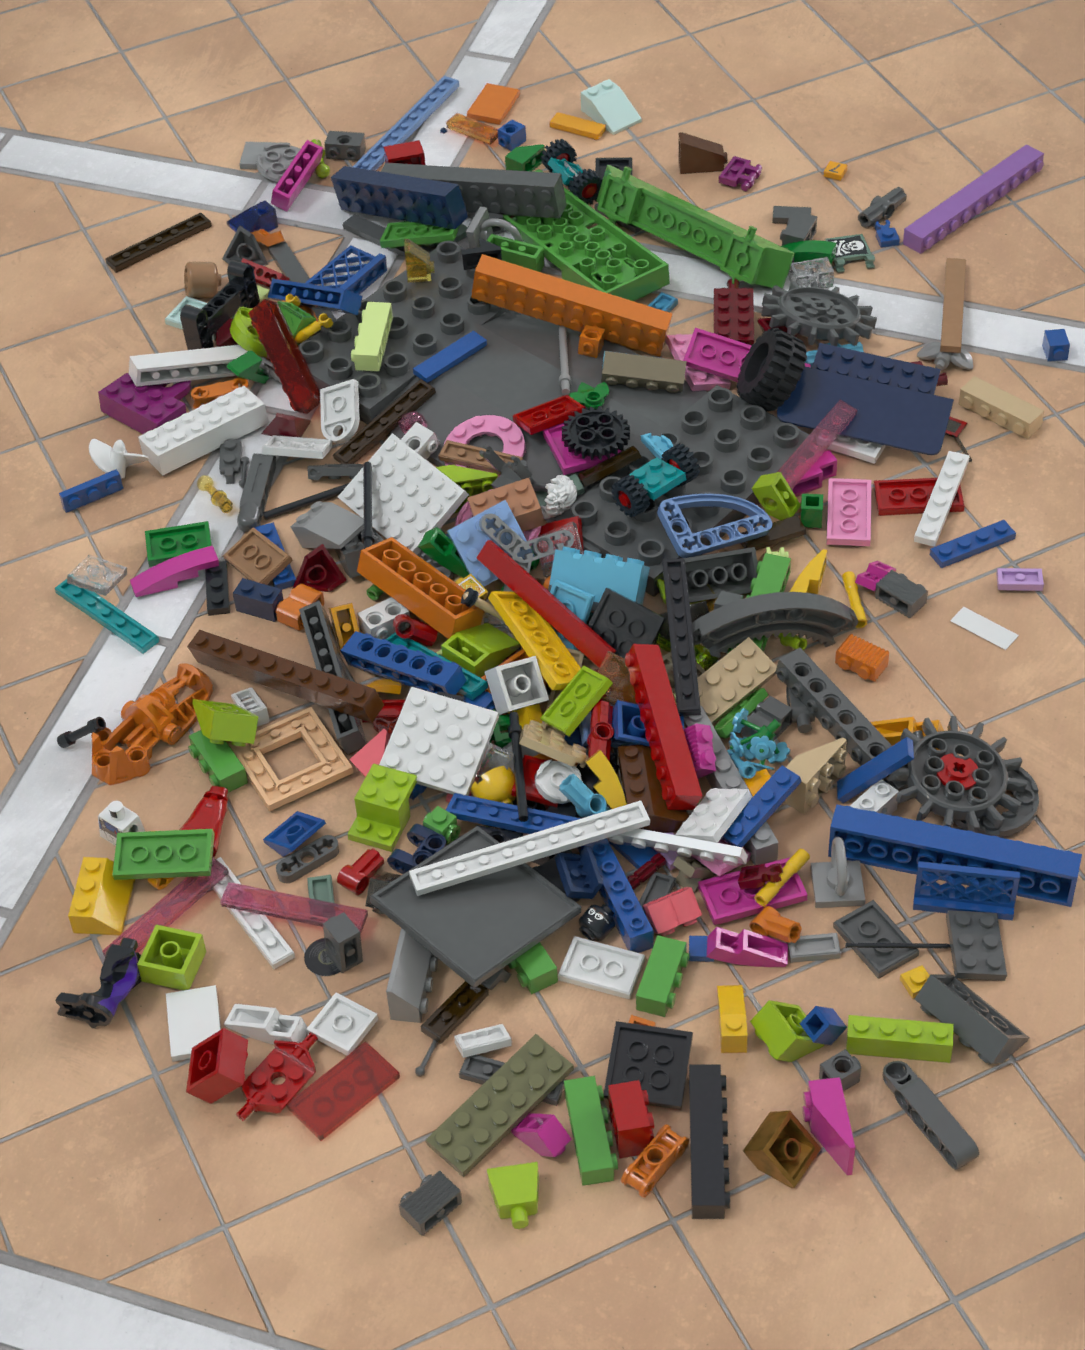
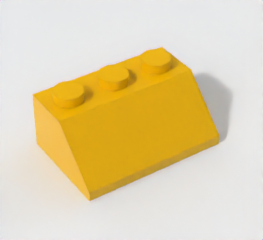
M83 857L68 914L73 933L122 935L135 879L114 880L112 875L114 861L108 858Z

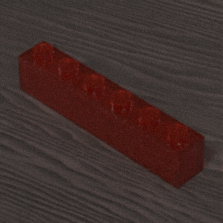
M264 299L248 312L251 324L256 329L259 341L264 345L267 352L266 355L274 366V372L282 383V389L290 400V406L296 412L308 414L320 404V390L278 303Z

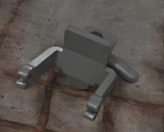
M483 445L486 452L480 450V456L485 458L501 473L491 484L494 489L529 478L534 491L548 492V489L545 488L548 483H536L532 478V473L528 470L525 460L511 456V460H514V463L510 461L505 463L492 450L491 446Z

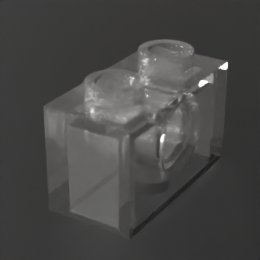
M827 257L791 263L789 280L790 282L794 281L799 287H811L812 282H817L818 288L833 287L834 270Z

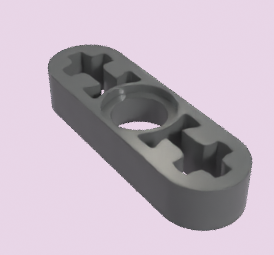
M331 835L322 836L278 862L276 872L279 881L282 883H292L335 858L339 853L338 840ZM305 856L314 857L313 861L309 863L301 861Z

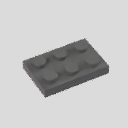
M948 910L946 921L955 978L1005 981L1007 970L997 913Z

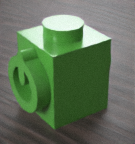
M439 806L432 812H429L423 820V826L445 837L446 846L458 839L461 827L457 825V816Z

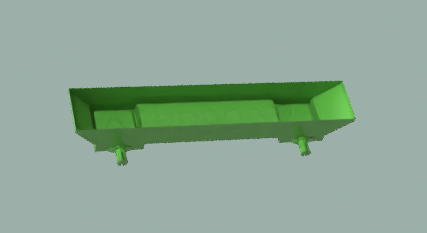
M607 165L597 197L599 204L597 210L605 213L613 224L616 221L633 224L719 266L720 270L732 277V284H734V279L751 285L758 284L771 288L776 285L783 289L795 254L794 252L756 235L757 228H754V226H749V229L745 230L630 175L632 169L629 167H624V171H621L611 165Z

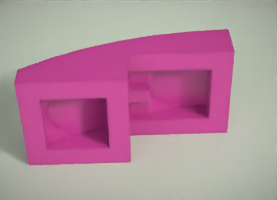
M878 560L869 563L866 572L857 575L855 583L875 591L877 582L880 579L882 580L891 570L896 572V568Z

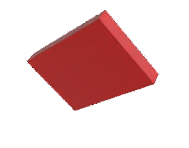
M564 395L514 414L512 417L515 424L532 435L564 423V421H568L569 415L574 416L575 411L582 413V408L585 410L586 408L570 396Z

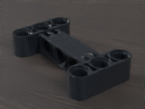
M232 260L227 268L229 283L202 309L191 305H185L182 308L180 320L188 350L213 348L212 336L240 307L259 308L260 299L254 269L251 265Z

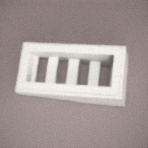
M248 688L231 695L235 704L259 716L257 727L269 723L267 707L253 688Z

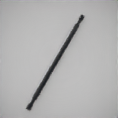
M845 943V947L948 949L950 944Z

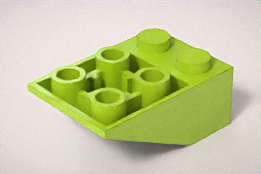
M455 465L436 467L469 494L468 497L494 489L491 484L498 478L497 473ZM467 498L462 502V504L456 509L454 513H459L464 504L468 502Z
M485 623L456 632L441 645L444 658L457 663L462 668L481 678L485 675V671L500 665L504 659L508 658L521 645L518 641L493 625Z

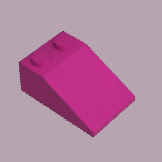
M840 1077L808 1081V1090L803 1092L805 1106H802L804 1122H809L811 1133L844 1173L852 1175L855 1143Z

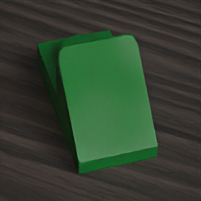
M251 350L229 362L226 366L238 377L266 384L269 378L263 373L264 369L260 367L262 358Z

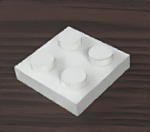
M335 993L306 1029L307 1035L312 1032L317 1036L318 1041L349 1057L378 1021V1015L356 1002Z

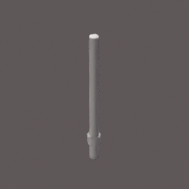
M558 326L561 369L559 385L561 386L562 394L569 395L571 376L569 375L567 329L565 326Z

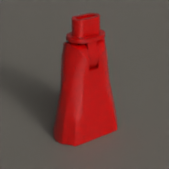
M211 786L210 790L205 792L188 820L179 829H213L214 845L212 859L216 856L228 803V789L219 786Z

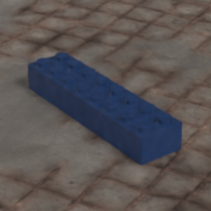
M349 166L342 167L331 177L341 210L454 230L468 218L459 184Z

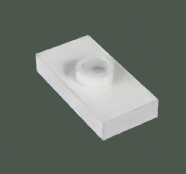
M503 1024L454 1036L455 1044L463 1058L512 1046L511 1037Z

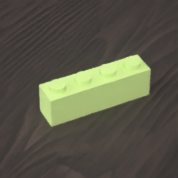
M367 302L366 309L362 310V323L358 325L359 336H355V349L351 351V361L355 363V370L380 371L393 320L391 303Z

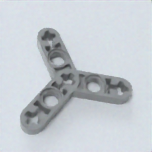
M485 514L479 521L480 529L528 573L530 572L533 560L554 554L555 550H562L563 543L555 544L556 549L553 550L552 541L560 539V534L568 537L564 547H571L574 542V537L568 530H559L524 541L495 514ZM493 518V525L496 528L502 526L503 529L494 536L493 533L496 531L493 528L487 529L485 527L487 525L486 519L491 520ZM504 532L510 533L512 541L508 545H504L500 540ZM541 540L548 543V550L545 553H541L537 549V544ZM532 543V550L536 556L533 557V553L525 554V559L517 556V553L520 552V547L522 550L531 549L529 544ZM506 584L504 585L503 591H512Z

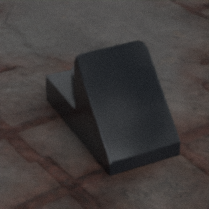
M479 238L478 248L461 250L464 270L476 269L482 254L502 260L501 247L482 238Z

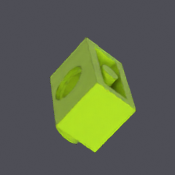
M781 472L761 475L752 487V491L765 512L778 520L794 516L801 506Z

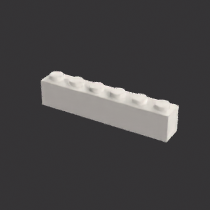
M240 345L130 356L129 375L136 387L236 376L226 366L229 362L248 351Z

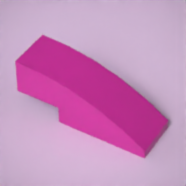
M827 450L797 467L786 479L795 496L797 497L802 495V493L805 494L822 488L823 480L836 476L837 459L830 450Z
M716 927L707 936V957L737 965L786 967L788 965V944L743 929L738 934Z

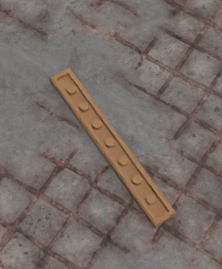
M946 258L941 352L961 353L966 259Z

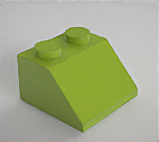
M769 1000L750 1021L755 1028V1034L765 1042L769 1048V1054L778 1061L793 1062L825 1045L813 1043L800 1025V1022L806 1015L799 1005Z

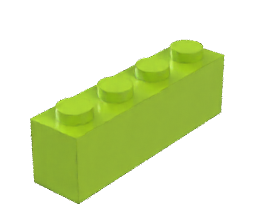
M856 1015L848 1016L846 1050L849 1054L951 1062L953 1024Z

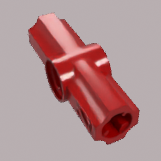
M597 702L591 710L590 733L587 737V744L589 745L588 758L598 750H601L608 761H610V745L614 729L612 727L613 706L609 702Z

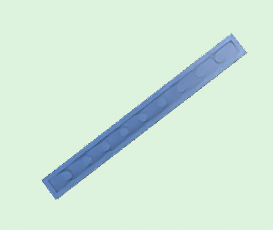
M443 76L353 167L376 171L385 162L384 147L404 143L459 87V80Z

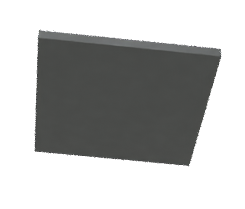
M476 826L411 870L499 844V842ZM526 863L417 896L409 876V871H407L370 896V902L474 988L581 913L582 908L574 900L567 898L565 893Z

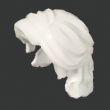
M557 475L556 478L551 479L552 483H548L545 486L549 494L544 500L547 505L540 506L545 520L561 515L564 511L570 509L576 500L577 488L573 480H570L566 475Z

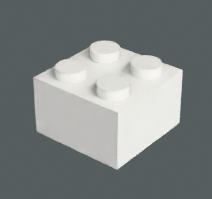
M536 656L500 665L485 671L495 708L499 715L549 700Z

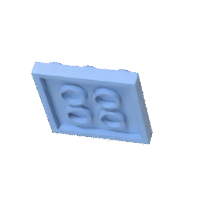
M506 500L447 530L468 573L472 574L483 587L499 578L476 558L486 541L491 540L480 529L479 521L481 517L485 514L497 515L524 541H527ZM493 518L491 520H485L487 523L485 527L487 529L493 528L496 531L495 533H493L494 536H496L498 531L503 529L502 526H500V528H496L493 525ZM504 532L500 540L504 545H508L511 543L512 537L510 533ZM520 547V552L517 553V556L525 559V554L533 552L531 549L522 550Z

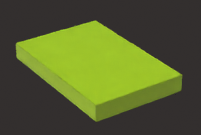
M583 666L540 719L545 724L570 737L613 682L609 678Z

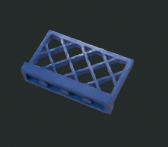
M350 245L305 283L312 285L321 284L324 286V283L335 282V285L325 287L345 289L360 295L387 272L386 256L381 253L374 256ZM351 253L357 255L356 257L347 258ZM364 261H370L367 264H362ZM359 262V265L348 266V263ZM339 264H346L344 267L335 268ZM352 271H358L356 274L349 273ZM347 272V275L336 276V273ZM334 274L333 277H324V278H323L324 275ZM346 281L344 284H337V282Z
M918 861L913 910L947 913L948 910L997 913L998 919L1013 921L1020 872ZM923 871H930L935 874L928 876ZM958 874L960 877L953 879L950 875ZM984 877L986 879L979 882L975 878ZM943 879L947 883L940 885L936 881ZM1003 879L1013 880L1012 882L1007 884H1003L1001 882V880ZM968 881L971 884V886L965 888L963 885H961L962 883ZM992 884L997 887L993 890L987 888V886Z

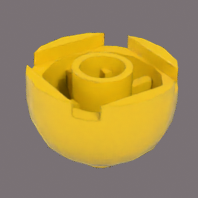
M505 766L493 768L481 775L483 780L479 784L476 781L472 784L470 791L473 797L512 805L516 799L515 796H511L515 783V774L510 767H508V770Z

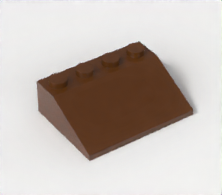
M639 744L618 747L619 770L626 804L642 801L650 818V825L639 829L661 833L677 832L694 810L667 809L666 802L662 798L660 780L656 776L655 762L651 758L650 746Z

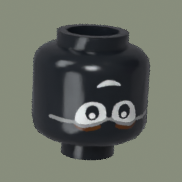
M595 904L591 905L579 918V931L588 940L602 941L615 927V921L612 917L614 915L613 911L604 904L601 907Z

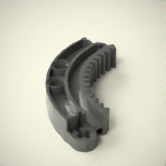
M776 592L744 598L703 615L692 622L694 645L702 643L706 646L713 657H721L720 652L728 653L729 647L736 648V644H741L748 637L753 641L755 637L761 640L763 635L766 638H769L771 634L778 637L780 633L783 634V637H786L788 633H790L791 637H794L796 634H798L799 638L804 635L806 639L812 637L813 641L818 640L819 644L823 643L825 647L835 644L833 636L841 630L848 631L856 627L858 619L851 608L829 597L805 592Z

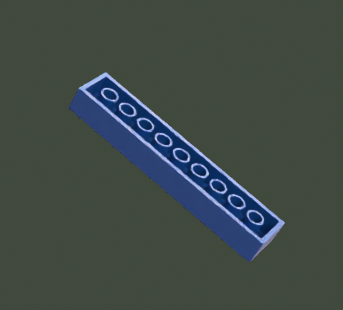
M836 804L830 826L828 857H831L832 841L835 837H840L844 842L846 860H860L862 864L917 875L918 861L1020 872L1016 896L1072 907L1082 854L1072 851L1014 841L998 836H990L969 830L965 831ZM923 871L928 876L935 874L934 872ZM958 874L950 875L953 879L960 877ZM976 877L975 879L980 882L985 880L986 878ZM1004 879L1001 880L1003 884H1007L1013 881ZM968 881L962 883L963 885L971 886ZM993 884L987 886V888H988L989 890H993V889H996V888H997V887H996L995 885H993Z

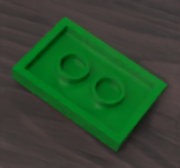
M208 521L145 531L149 567L156 566L190 551L212 546Z

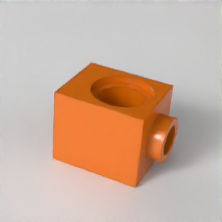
M585 325L579 338L578 354L597 358L603 347L605 329Z

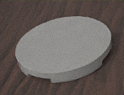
M286 142L265 146L264 150L257 155L256 165L258 171L265 178L279 182L300 151V148L291 146L290 143Z

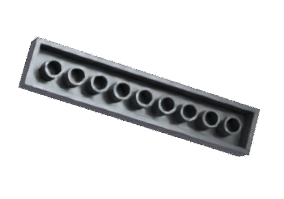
M385 163L381 172L459 184L466 211L470 213H475L480 207H487L489 213L501 215L560 218L567 205L561 173Z

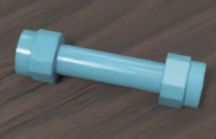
M731 749L727 750L742 777L749 779L755 776L756 768L750 761L744 762L740 759L739 753L734 754Z

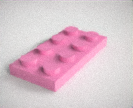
M693 334L667 335L665 342L675 360H684ZM686 366L685 379L692 391H709L716 385L730 389L731 382L729 379Z
M829 478L826 545L870 546L871 480Z

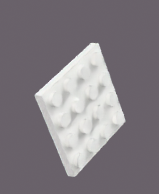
M411 687L379 765L417 775L416 784L452 795L457 793L468 796L498 721L499 712Z

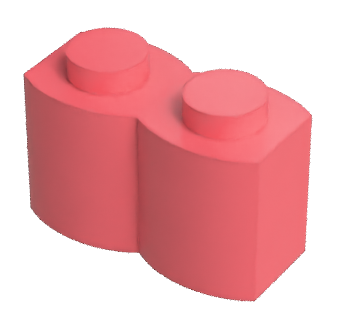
M692 887L678 889L643 905L653 933L661 934V936L672 934L675 932L674 928L680 924L686 927L696 923V918L702 915Z

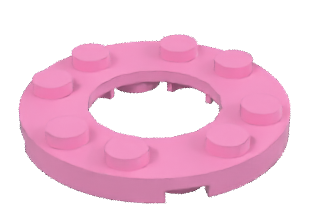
M496 415L475 416L456 426L446 438L449 441L469 444V441L477 436L481 437L484 434L491 437L497 436L504 444L502 453L523 457L524 453H526V444L520 428L511 420ZM444 462L445 466H447V465H455V466H460V467H466V466L457 465V464H453V463H449V462Z

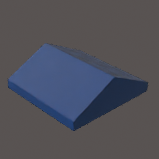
M297 811L266 836L263 841L284 857L293 852L323 827L326 822L323 819Z

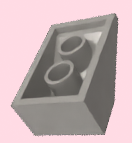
M318 501L311 505V509L307 513L297 517L296 522L291 526L302 548H317L319 545L324 544L325 548L341 549L364 529V518L332 502Z

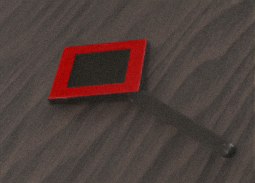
M950 417L945 435L954 437L963 454L969 455L958 437L968 423Z

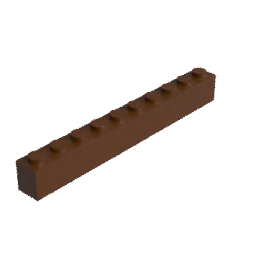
M200 629L187 646L198 663L373 723L384 706L374 688Z

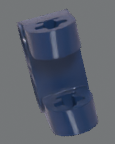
M414 824L408 831L407 838L418 847L412 855L403 850L395 849L388 857L387 862L392 869L404 874L446 847V839L443 835L430 828Z

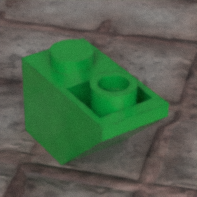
M802 493L800 520L805 527L822 528L824 494Z

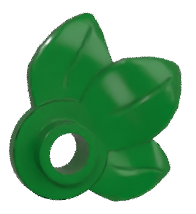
M581 382L578 392L569 393V396L589 409L590 407L598 409L599 406H603L604 398L609 395V387L605 382L598 384L595 388Z

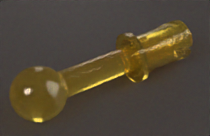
M203 475L199 477L197 487L211 495L213 505L218 506L223 513H229L233 509V503L227 498V494L213 486L214 482L210 476Z

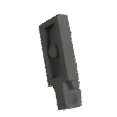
M229 439L220 445L219 470L220 474H225L226 484H234L235 473L241 472V439Z
M363 464L309 465L308 479L319 480L322 476H328V479H340L341 476H349V479H353L363 468Z

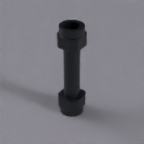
M102 717L94 718L88 721L87 725L73 732L68 731L60 734L57 737V743L61 748L71 746L79 738L92 732L98 733L104 730L106 722Z

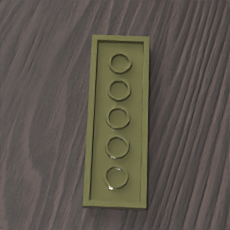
M535 1034L426 1139V1144L460 1175L465 1177L574 1070L573 1064L540 1036Z

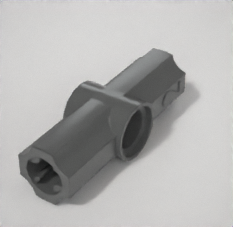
M897 187L883 197H874L870 206L858 214L861 226L867 228L881 218H890L895 208L906 201L907 195L904 190Z

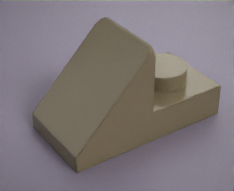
M677 856L673 863L679 869L676 883L683 888L692 887L694 893L699 890L698 881L710 879L716 875L693 857Z

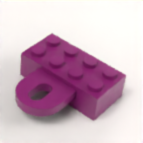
M125 373L98 392L101 412L145 434L186 413L185 403L179 400L191 391V381L177 382L171 387H166L170 383L136 387L129 373Z

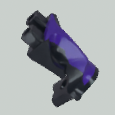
M123 937L119 945L111 944L106 951L101 969L100 989L94 993H82L81 995L61 992L55 1000L60 1006L57 1012L58 1015L85 1021L94 1029L97 1026L109 1025L116 1013L118 1004L125 999L134 987L142 982L137 966L141 955L135 952L138 947L137 940Z

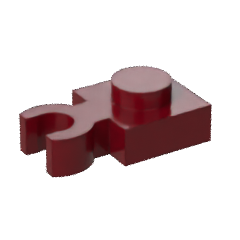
M780 863L772 864L768 867L765 864L741 867L738 879L740 890L756 889L764 886L767 881L771 883L780 882L782 880L780 874L783 873V869Z

